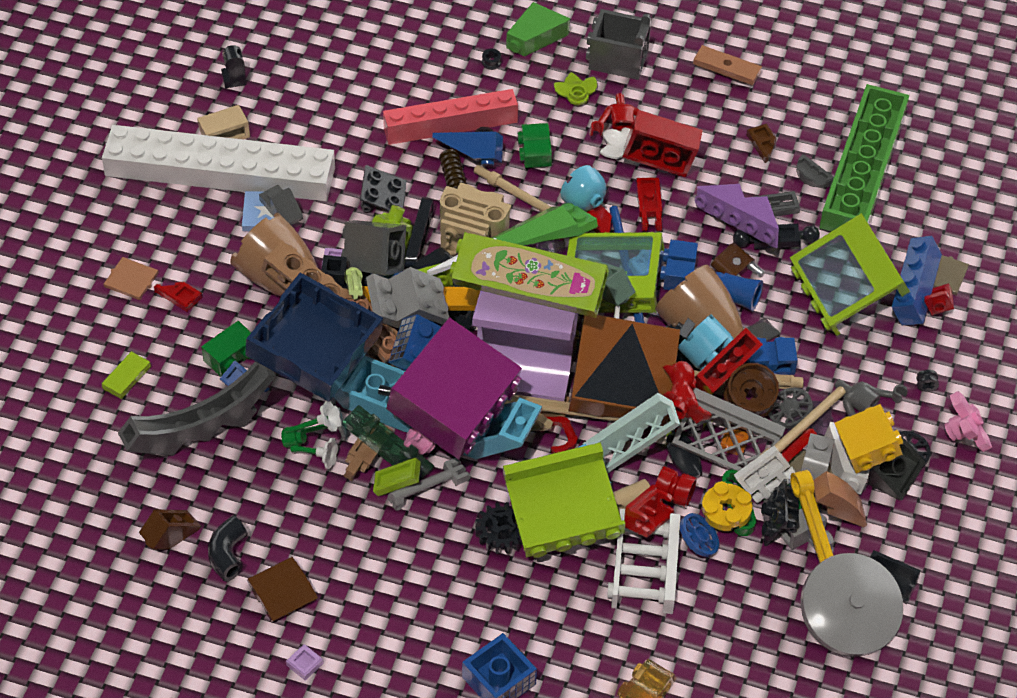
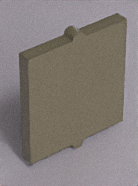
M942 255L933 288L949 283L952 288V294L957 296L969 264L955 260L952 256L946 257Z

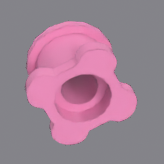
M414 428L409 429L406 434V440L403 443L405 447L414 446L420 455L430 453L436 445Z

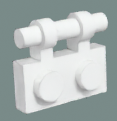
M773 446L735 473L734 476L747 492L753 494L752 497L755 502L759 503L764 498L767 500L773 493L774 488L778 487L784 479H787L788 485L791 474L796 471L793 467H790L784 456Z

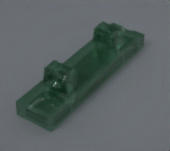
M360 405L343 420L342 425L392 466L417 458L421 462L419 481L423 480L433 470L434 465L418 453L419 450L411 444L409 447H405L403 445L404 441L383 425L379 417L375 414L371 415Z

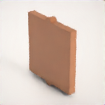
M122 257L116 267L111 269V274L104 282V287L140 300L147 289L152 287L151 283L159 272L157 269Z

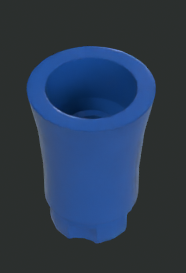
M716 272L729 291L734 303L750 311L756 309L762 294L763 280L748 279L728 273Z

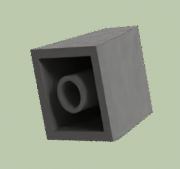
M360 220L345 222L342 232L345 239L344 249L342 250L341 257H347V269L355 267L362 272L378 275H390L404 271L406 225Z

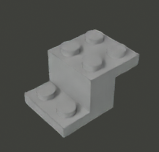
M411 267L390 279L376 274L366 277L372 310L383 317V323L399 328L402 319L416 314L442 325L448 320V305L445 301L444 286L440 278Z

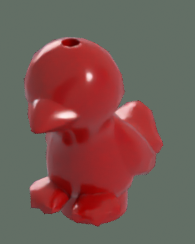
M684 361L663 366L662 368L672 382L671 390L665 392L663 396L673 401L678 419L691 417L698 424L711 418V413L699 406L695 393L692 388H696L695 384L697 383L692 366Z

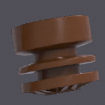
M747 363L739 366L731 374L724 392V400L765 418L771 412L779 394V382L775 374L768 367L759 363ZM749 394L753 395L750 400L746 398Z

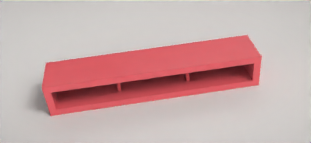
M513 89L383 111L384 132L388 145L432 138V133L466 132L477 130L480 127L490 128L518 123V103Z

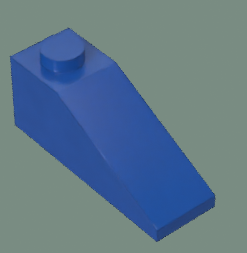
M498 132L432 133V137L480 162L482 166H494V163H502L503 136Z

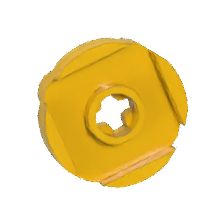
M723 481L717 482L714 487L705 493L702 500V513L705 515V520L710 526L721 531H731V528L738 526L739 528L743 527L748 523L752 514L751 494L737 485L727 484ZM723 504H730L733 509L728 508L725 511L723 510Z

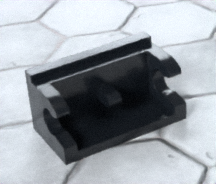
M873 550L870 558L879 562L891 573L899 586L903 603L908 604L917 586L921 570Z

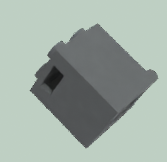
M601 9L599 16L594 17L592 24L593 32H589L587 38V45H590L586 53V60H589L588 69L639 80L649 50L651 16L643 14L642 17Z

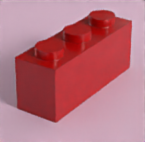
M745 328L695 376L697 381L695 384L696 388L712 395L763 344Z

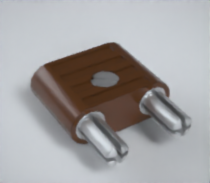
M734 242L711 263V267L716 271L739 277L748 269L758 277L763 276L765 272L754 263V258Z

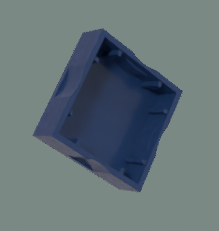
M300 272L281 295L279 302L273 310L263 317L247 337L245 356L330 402L381 335L383 317L354 301L340 297L330 288Z

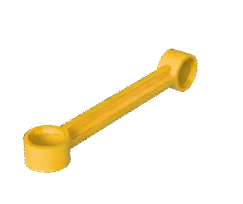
M808 470L792 473L790 483L794 495L800 500L813 544L821 563L825 559L832 557L833 553L814 497L813 477Z

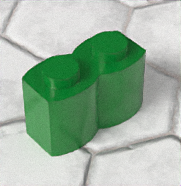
M548 123L522 124V131L517 132L518 145L523 146L519 148L520 161H524L525 168L552 166Z

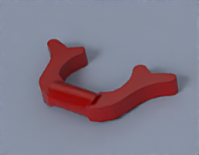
M564 416L547 417L553 422L552 426L557 425L563 428L568 442L564 445L552 446L551 452L554 454L574 449L577 446L578 439L571 421Z

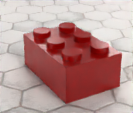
M638 110L627 136L622 157L686 177L699 150L703 130Z

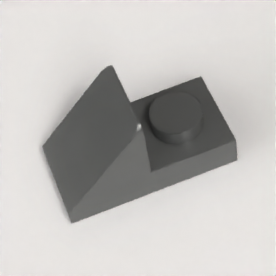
M276 185L259 194L260 202L272 216L275 213H279L290 225L303 220L302 212L290 188L283 190L279 185Z

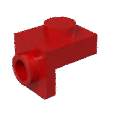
M949 283L933 288L931 295L924 297L931 315L954 309L952 288Z

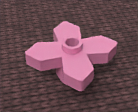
M959 391L951 394L950 399L958 415L950 418L949 422L944 424L951 440L955 441L958 439L961 441L966 437L969 440L973 438L981 451L985 452L991 449L992 445L989 437L981 426L983 420L979 409L974 404L969 405L964 395Z

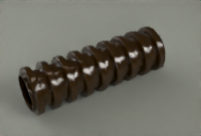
M455 149L443 151L439 155V160L446 186L457 189L460 182L467 184L458 151Z

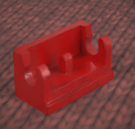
M651 485L625 507V528L647 538L670 519V513L674 514V509L665 505L662 499L671 502L673 497L669 493L657 489L656 485Z

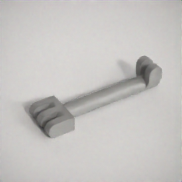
M453 458L444 462L443 469L445 471L391 492L387 499L390 503H393V508L398 511L404 506L405 497L450 479L457 486L468 481L471 475L465 472L466 468L460 465V460Z

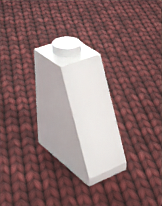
M830 422L824 437L835 439L830 458L832 473L847 482L857 494L861 495L870 469L855 473L835 424Z

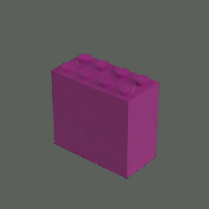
M449 317L391 388L386 409L459 460L464 453L468 455L476 445L475 440L479 435L482 437L490 427L489 422L492 418L497 419L501 414L506 400L511 401L518 391L517 387L522 380L519 377L522 367Z

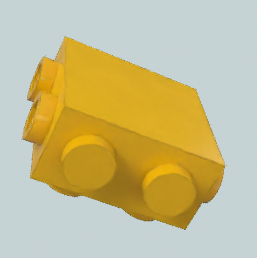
M881 404L869 407L862 412L845 417L834 423L855 473L867 471L878 464L891 461L903 455L899 446L903 444L901 435L898 430L893 431L891 427L895 425L889 411L884 412Z

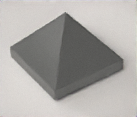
M765 317L747 328L756 338H766V342L780 335V332Z

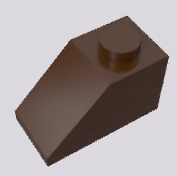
M154 509L139 531V534L144 538L145 544L151 549H171L197 532L201 525L187 510Z

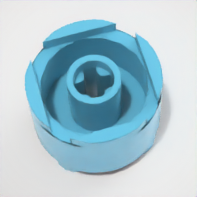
M710 314L690 333L687 339H684L678 345V350L701 371L734 338Z

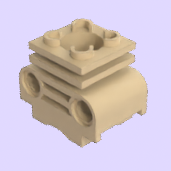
M461 182L457 189L446 186L440 198L441 247L452 256L458 255L456 253L457 243L459 239H463L464 232L492 238L509 229L511 205L504 203V195L480 191L471 185Z

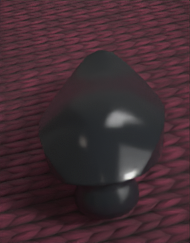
M676 432L669 433L666 438V447L671 461L682 474L685 473L698 478L702 472L700 456L672 445L671 443ZM681 433L680 441L687 444L693 443L686 435Z

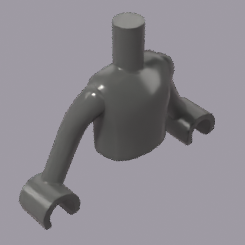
M838 379L834 385L836 388L841 386L846 391L843 396V406L848 416L856 414L854 408L862 412L869 407L876 406L880 396L892 398L895 403H900L902 396H907L908 392L907 387L900 384L896 385L893 391L875 388L863 381L850 386L841 379Z

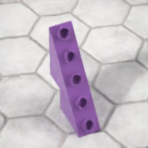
M740 184L697 186V196L695 197L697 208L774 248H778L779 227L767 196L745 198Z

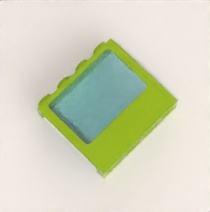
M862 213L790 257L794 264L790 267L797 279L802 278L804 281L800 284L807 296L812 295L814 300L811 301V304L817 313L822 312L824 316L821 318L823 325L827 331L832 329L836 336L841 334L836 325L897 289L902 297L910 292Z
M662 232L584 233L569 238L567 256L584 260L591 258L625 270L636 292L629 297L626 303L619 305V313H657L655 310L657 305L655 291L660 251H664L665 248ZM602 299L598 313H615L616 305Z

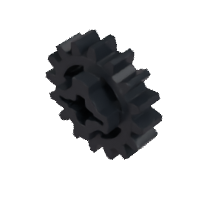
M496 502L495 508L487 505L486 512L480 511L479 519L475 520V535L479 537V544L486 543V550L488 551L494 547L496 554H499L501 549H504L506 554H509L511 547L517 551L519 550V543L522 544L517 524L514 523L516 519L513 508L509 507V502H506L504 506H500L499 502Z

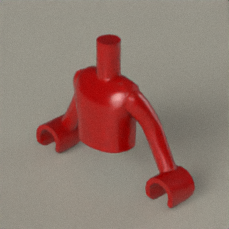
M622 93L616 94V104L607 106L600 119L591 123L589 135L593 136V131H598L600 137H602L604 123L609 116L613 129L621 131L624 127L631 129L634 116L637 115L639 109L633 105L625 104Z

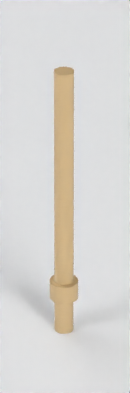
M480 165L474 168V173L486 179L490 185L504 189L536 209L544 211L551 207L504 180L502 175L497 172H490Z
M839 386L774 445L781 453L845 395V389ZM770 448L765 449L760 455H762Z

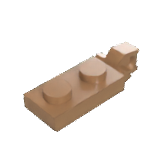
M371 418L348 452L345 462L349 465L343 476L352 481L359 470L365 472L392 434L393 429Z

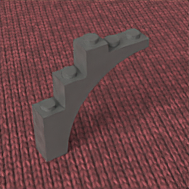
M255 361L232 384L200 403L162 415L130 416L118 432V435L128 452L174 456L186 439L210 441L221 425L245 427L257 412L254 404L274 380L276 374Z

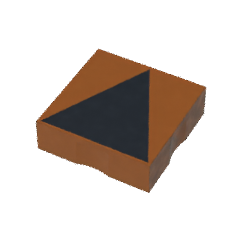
M584 315L568 411L600 417L621 418L655 394L663 395L665 392L670 391L672 382L662 367L676 363L680 330L597 315V318ZM669 414L663 417L660 426L666 425Z

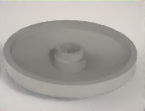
M843 553L825 559L808 575L801 592V611L808 630L820 644L837 654L857 657L874 653L893 639L902 622L903 599L897 582L883 565L864 555Z

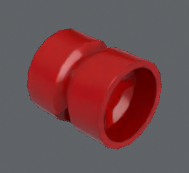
M663 466L655 485L657 489L667 492L673 497V504L687 508L693 496L697 478L685 473L678 476V472L675 469Z

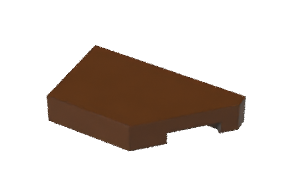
M766 123L747 129L746 133L764 163L768 162L777 140Z

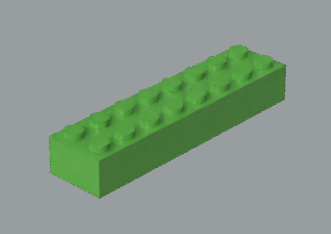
M866 84L822 211L819 228L833 231L861 213L869 224L906 113L910 95Z

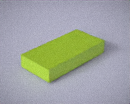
M131 351L102 382V389L122 399L151 367L150 361Z
M413 458L376 471L373 492L380 496L418 483L421 462L417 458Z

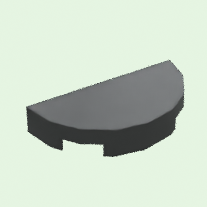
M802 154L799 157L796 172L803 183L817 188L832 185L834 177L806 155Z

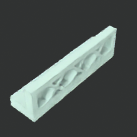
M657 393L583 444L591 445L601 442L603 461L608 473L680 425L672 400ZM669 414L671 421L664 426H660L663 417ZM649 426L652 427L649 435L642 439L644 429ZM633 439L630 448L625 452L622 451L626 441ZM613 451L614 454L611 461L606 464L604 456Z

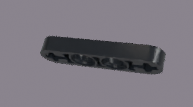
M422 197L406 252L405 269L412 268L421 259L434 210L433 198Z

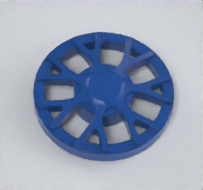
M689 513L682 518L680 532L690 549L704 557H710L718 551V535L704 517L696 513Z

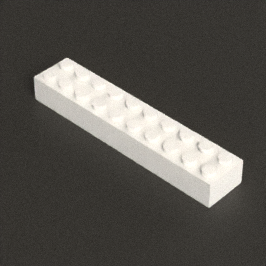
M112 125L102 156L105 176L239 192H265L279 185L283 190L290 188L295 198L326 202L335 170L334 150L120 125Z

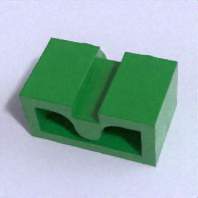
M236 321L201 346L203 361L221 377L234 361L239 363L240 360L244 362L247 359H251L245 356L246 339L251 334V331L241 322Z

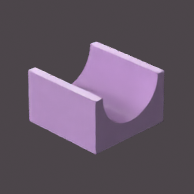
M480 291L472 326L478 327L477 337L522 367L519 376L522 380L517 387L518 391L515 395L565 402L573 368L578 314Z

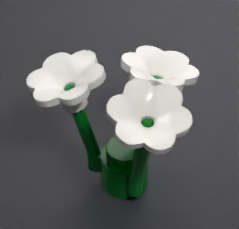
M326 401L320 407L321 415H318L316 419L296 426L285 427L282 430L281 438L284 447L291 448L292 453L305 452L316 454L317 457H322L325 468L330 469L336 463V454L338 452L335 438H330L325 443L324 448L317 447L316 449L301 446L302 443L306 442V433L328 429L334 432L338 429L342 438L346 437V428L340 407L337 408L333 406L331 401Z

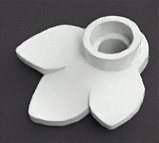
M624 127L621 132L615 129L603 131L602 136L608 145L601 149L600 154L611 159L621 158L630 129Z

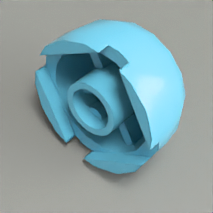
M590 165L579 167L570 174L573 178L569 183L565 181L562 185L560 192L562 200L566 203H572L584 211L600 206L607 190L605 179Z

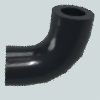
M234 515L225 520L212 533L208 543V560L214 571L226 582L234 579L243 568V564L234 555L233 548L248 535L242 522Z

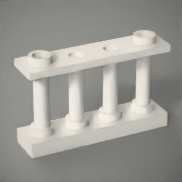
M620 509L621 521L624 520L625 509ZM670 513L669 523H664V525H661L652 533L668 538V543L663 544V546L622 543L623 534L617 538L614 583H608L607 598H612L611 608H617L618 596L658 600V603H663V613L673 614L681 514ZM625 528V532H633ZM621 553L661 556L662 559H666V566L661 565V568L621 564ZM622 574L660 578V581H665L664 588L660 587L659 590L619 586V576Z

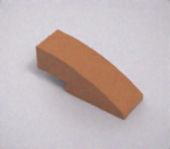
M827 471L813 480L816 502L826 505L828 514L861 527L867 526L863 503L857 492L847 482Z

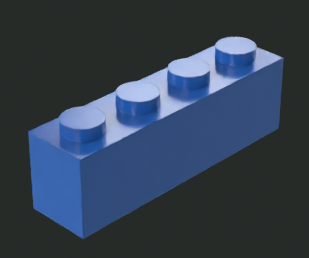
M933 236L910 239L900 275L910 292L902 297L896 289L892 303V309L902 326L924 323L928 308L924 297L932 293L942 256Z

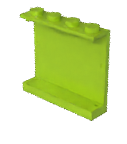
M601 442L503 466L504 480L526 557L534 556V558L546 555L547 552L555 550L563 552L575 545L582 544L587 546L600 539L618 538L621 534L625 533V521H621L603 461Z

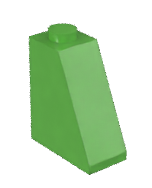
M533 2L507 32L506 48L522 56H527L566 37L569 34L570 18Z

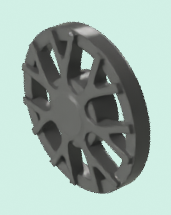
M783 389L779 391L774 403L775 406L772 408V410L780 409L781 411L772 414L771 410L768 415L771 421L786 428H794L813 410V402L810 395L802 389ZM793 393L792 398H787V394ZM801 395L805 397L801 401L796 400ZM779 398L784 400L781 404L776 403ZM800 406H808V410H801ZM799 414L801 418L797 421H794L793 417H796ZM782 416L787 418L785 423L780 422Z

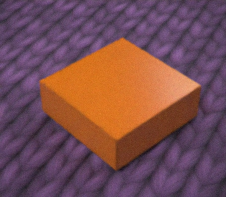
M737 429L733 431L738 443L749 439L747 432ZM729 433L723 435L721 441L722 449L734 445ZM747 444L740 446L743 455ZM736 448L727 451V453L738 455Z

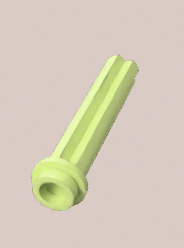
M351 267L345 271V282L348 286L349 295H352L354 300H358V296H363L361 284L363 276L358 268Z

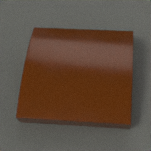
M293 557L247 579L257 601L261 602L271 623L318 599L310 582Z

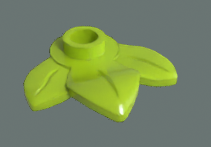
M570 72L564 83H554V89L557 94L566 97L570 103L582 105L588 101L589 95L596 91L597 80L595 77H589L582 81L578 76Z

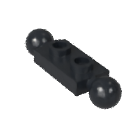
M798 223L777 224L779 227L778 248L800 247L802 239L806 243L812 244L820 237L818 228L813 225L799 230ZM737 230L733 234V242L739 247H745L750 242H753L754 249L774 248L742 230Z

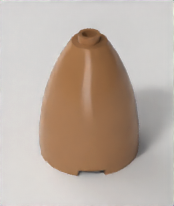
M275 213L274 218L271 220L264 218L241 240L243 244L240 247V251L238 254L236 252L232 254L230 263L253 283L281 297L286 289L264 273L261 268L265 257L282 240L288 245L295 247L304 258L314 262L316 267L317 264L309 248L296 230L279 213ZM288 266L289 269L296 270L295 268Z
M708 265L701 266L685 276V280L677 285L674 290L670 289L655 307L658 315L668 326L676 327L678 322L684 324L687 318L695 323L691 332L710 314L723 325L733 338L744 330L737 307L729 291L715 271Z

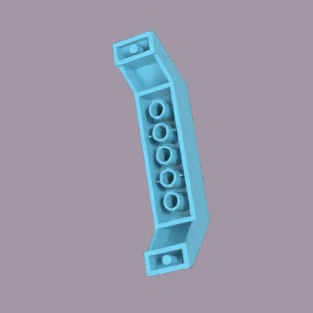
M364 356L333 398L345 409L368 418H374L383 424L406 433L410 428H413L386 409L389 400L388 396L378 394L380 385L394 386L405 371ZM520 397L517 402L503 404V411L497 419H491L487 432L482 437L480 435L475 440L476 445L468 455L465 453L463 455L479 459L521 447L538 418L542 406Z

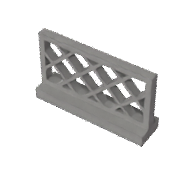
M695 388L693 391L699 406L709 411L712 417L698 424H693L691 417L681 419L671 444L729 470L739 471L742 469L739 465L743 464V467L748 465L747 462L755 460L761 454L756 440L761 438L767 439L772 442V447L780 440L786 427ZM717 418L723 420L727 428L719 433H715L711 421ZM707 423L711 436L700 439L695 427ZM739 428L746 430L749 436L748 440L738 443L733 432ZM688 429H691L696 440L690 444L679 440L681 433ZM729 433L734 445L722 449L718 436ZM710 439L714 440L718 449L717 452L712 454L705 452L702 445L703 442ZM752 443L756 455L745 459L740 446ZM736 448L741 461L733 464L727 461L724 453Z

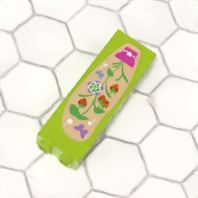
M464 232L463 239L458 240L456 247L458 257L456 262H452L450 268V276H452L455 285L597 318L609 274L607 265Z

